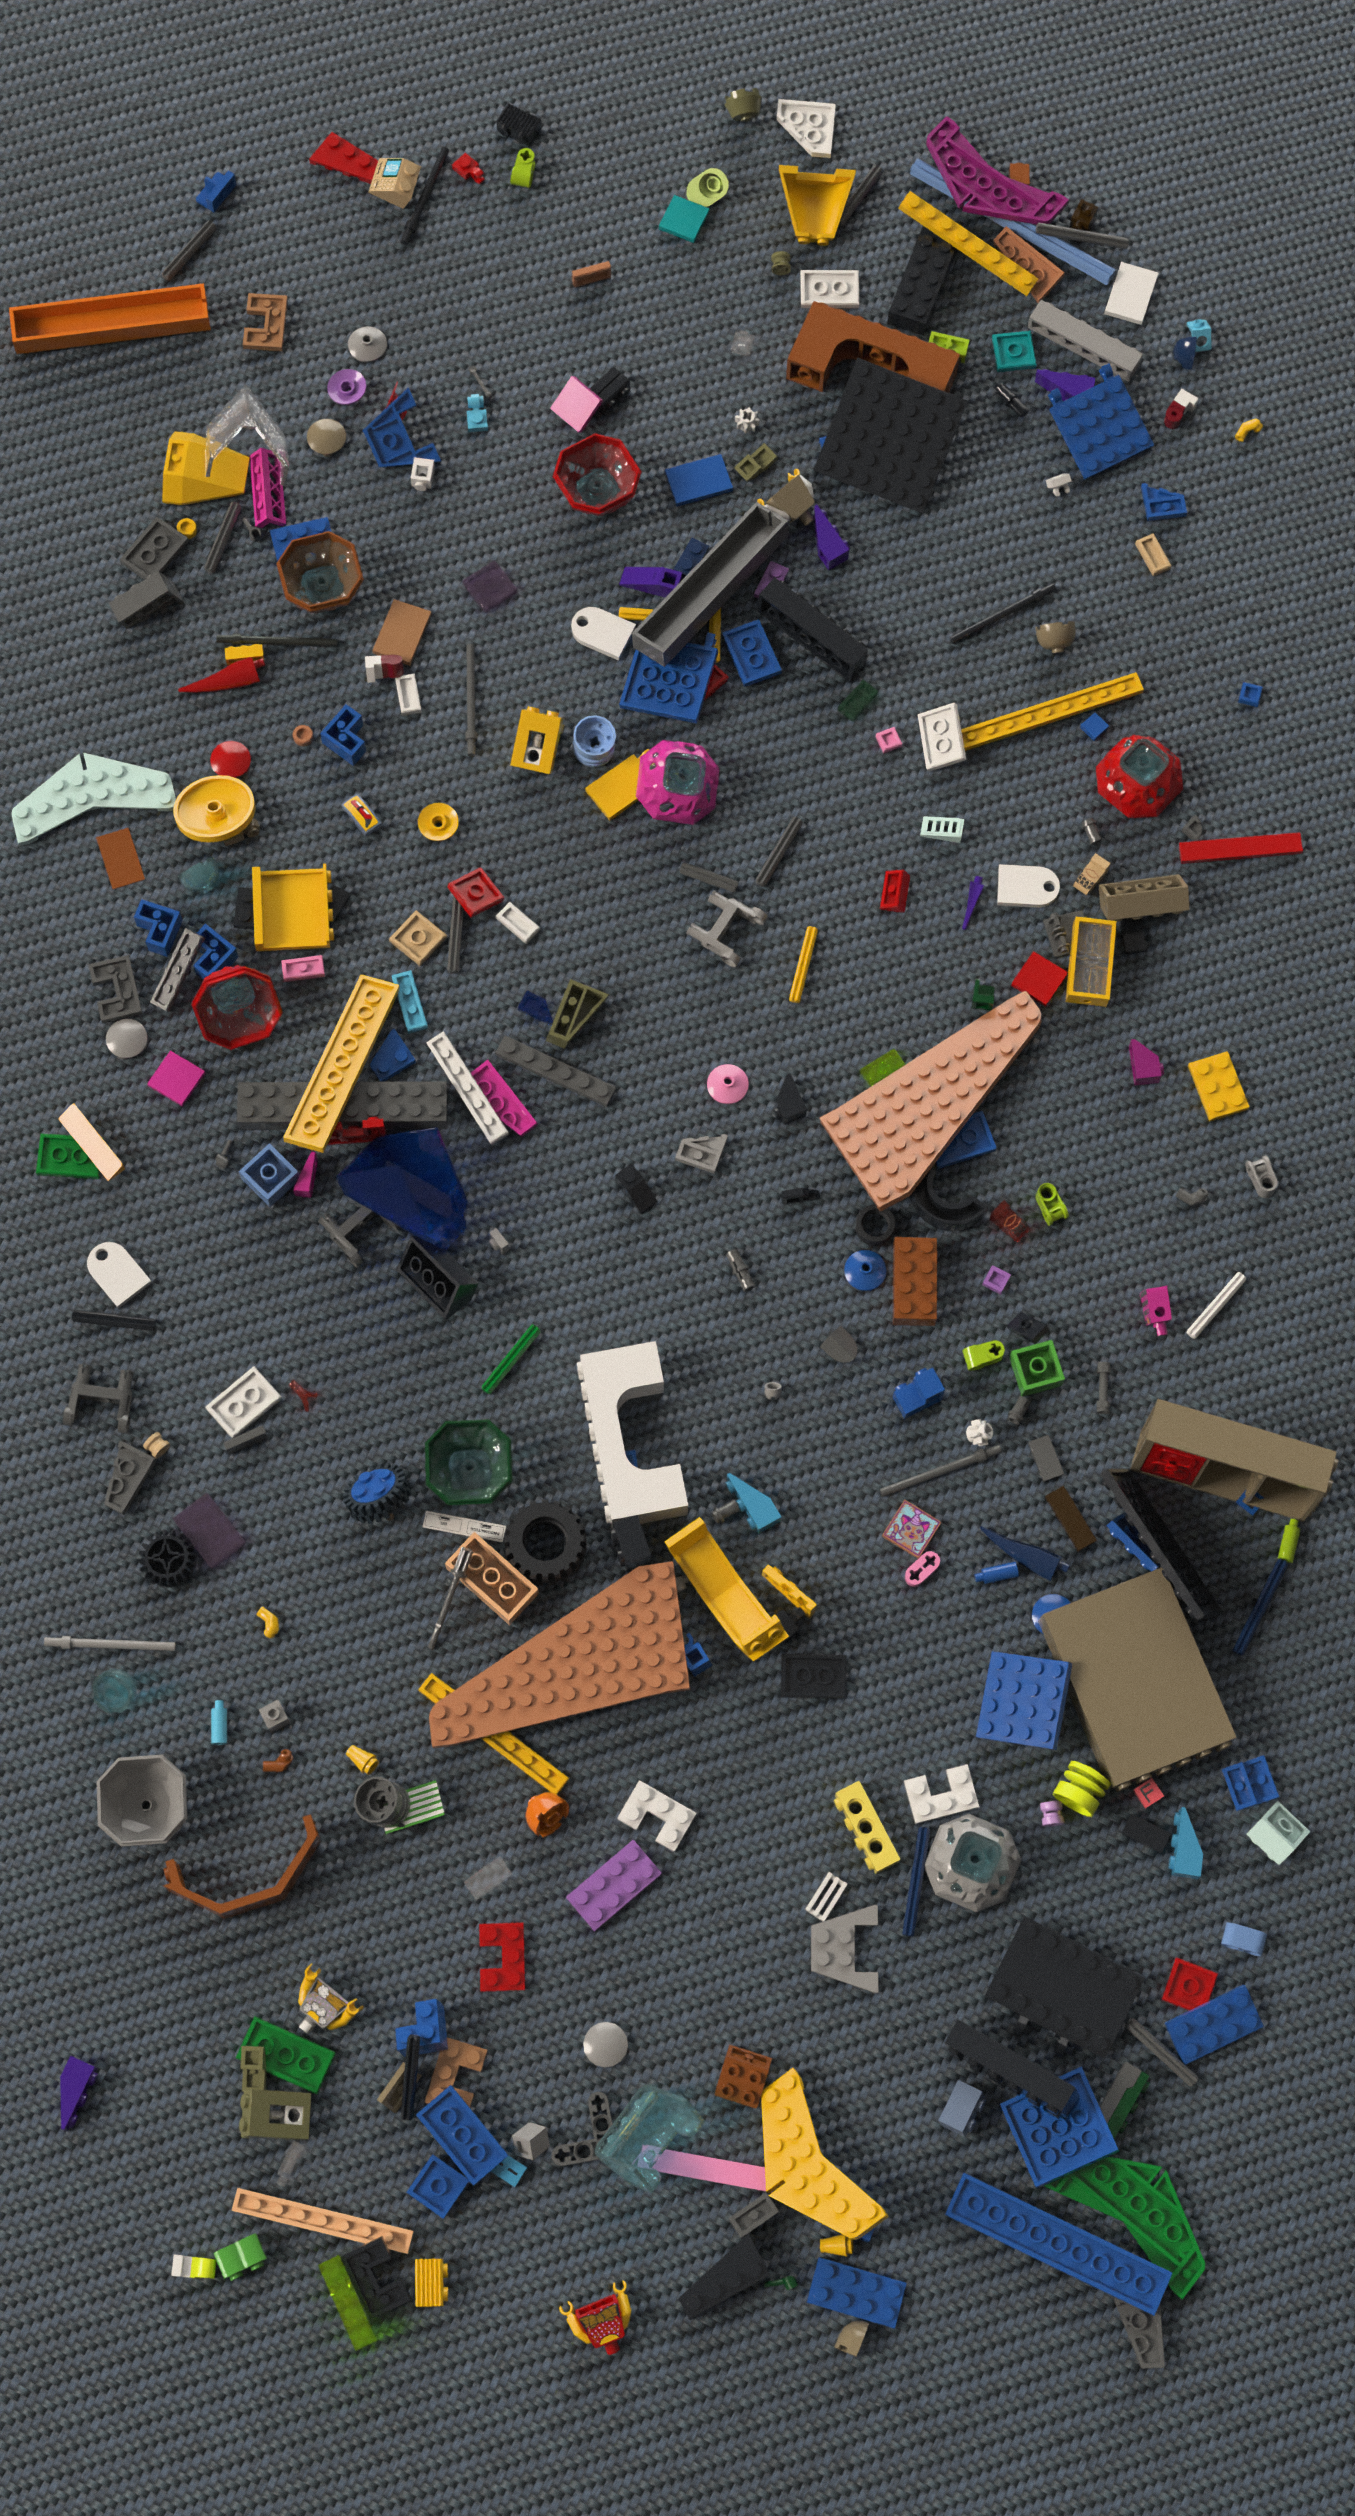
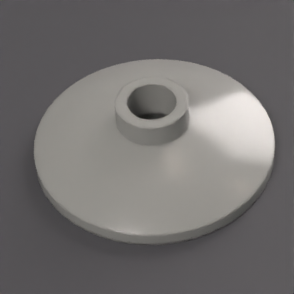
M361 327L355 330L349 337V352L359 361H376L386 352V337L377 328Z

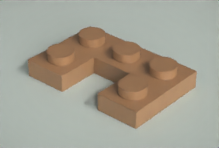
M248 293L247 314L264 315L265 325L264 329L244 328L243 349L283 350L288 297L286 295Z
M447 2038L448 2049L440 2051L424 2103L429 2104L450 2085L454 2086L460 2066L481 2072L488 2050ZM454 2088L467 2105L471 2107L474 2093Z

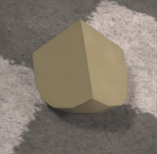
M857 2320L847 2324L839 2334L834 2348L857 2357L869 2322Z

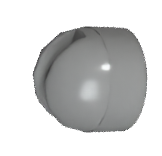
M776 1382L765 1384L764 1392L766 1397L770 1400L771 1397H775V1400L778 1399L782 1392L781 1384Z

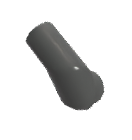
M1180 1188L1175 1197L1190 1206L1204 1203L1207 1200L1208 1192L1206 1189L1200 1188L1197 1192L1190 1194Z

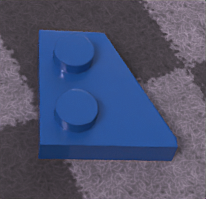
M1146 483L1141 484L1147 521L1185 517L1187 515L1184 495L1176 492L1171 493L1163 488L1157 490L1148 487Z
M392 1029L371 1061L370 1068L379 1082H385L416 1063V1059L396 1030Z

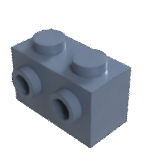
M958 2080L938 2120L941 2126L963 2137H966L968 2132L971 2133L976 2124L974 2119L977 2113L983 2110L986 2103L983 2092Z

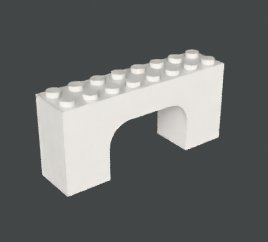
M656 1341L580 1355V1362H577L579 1380L584 1381L581 1383L583 1401L587 1400L588 1402L585 1403V1413L587 1421L591 1420V1423L588 1424L590 1439L596 1443L592 1444L595 1462L599 1461L596 1467L598 1481L603 1482V1485H600L602 1502H607V1506H604L606 1523H611L613 1529L614 1522L638 1515L641 1524L688 1515V1502L680 1464L650 1470H643L633 1466L625 1454L618 1419V1411L626 1401L632 1398L664 1393V1380Z

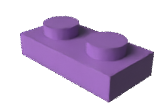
M770 561L754 593V597L759 599L761 591L774 577L779 581H784L789 569Z

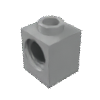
M279 1700L259 1709L270 1733L290 1724Z

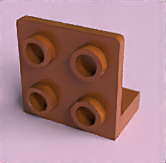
M729 2044L715 2090V2096L756 2109L772 2058Z

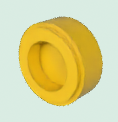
M184 518L178 522L177 531L191 539L197 533V526L192 519Z

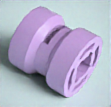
M1061 1801L1040 1803V1809L1044 1816L1042 1818V1826L1051 1827L1064 1824V1817L1061 1815Z

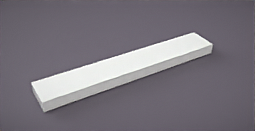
M443 1031L426 1042L491 1145L509 1134L445 1032Z

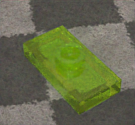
M892 1049L861 1068L860 1073L868 1085L872 1087L906 1064L897 1051Z

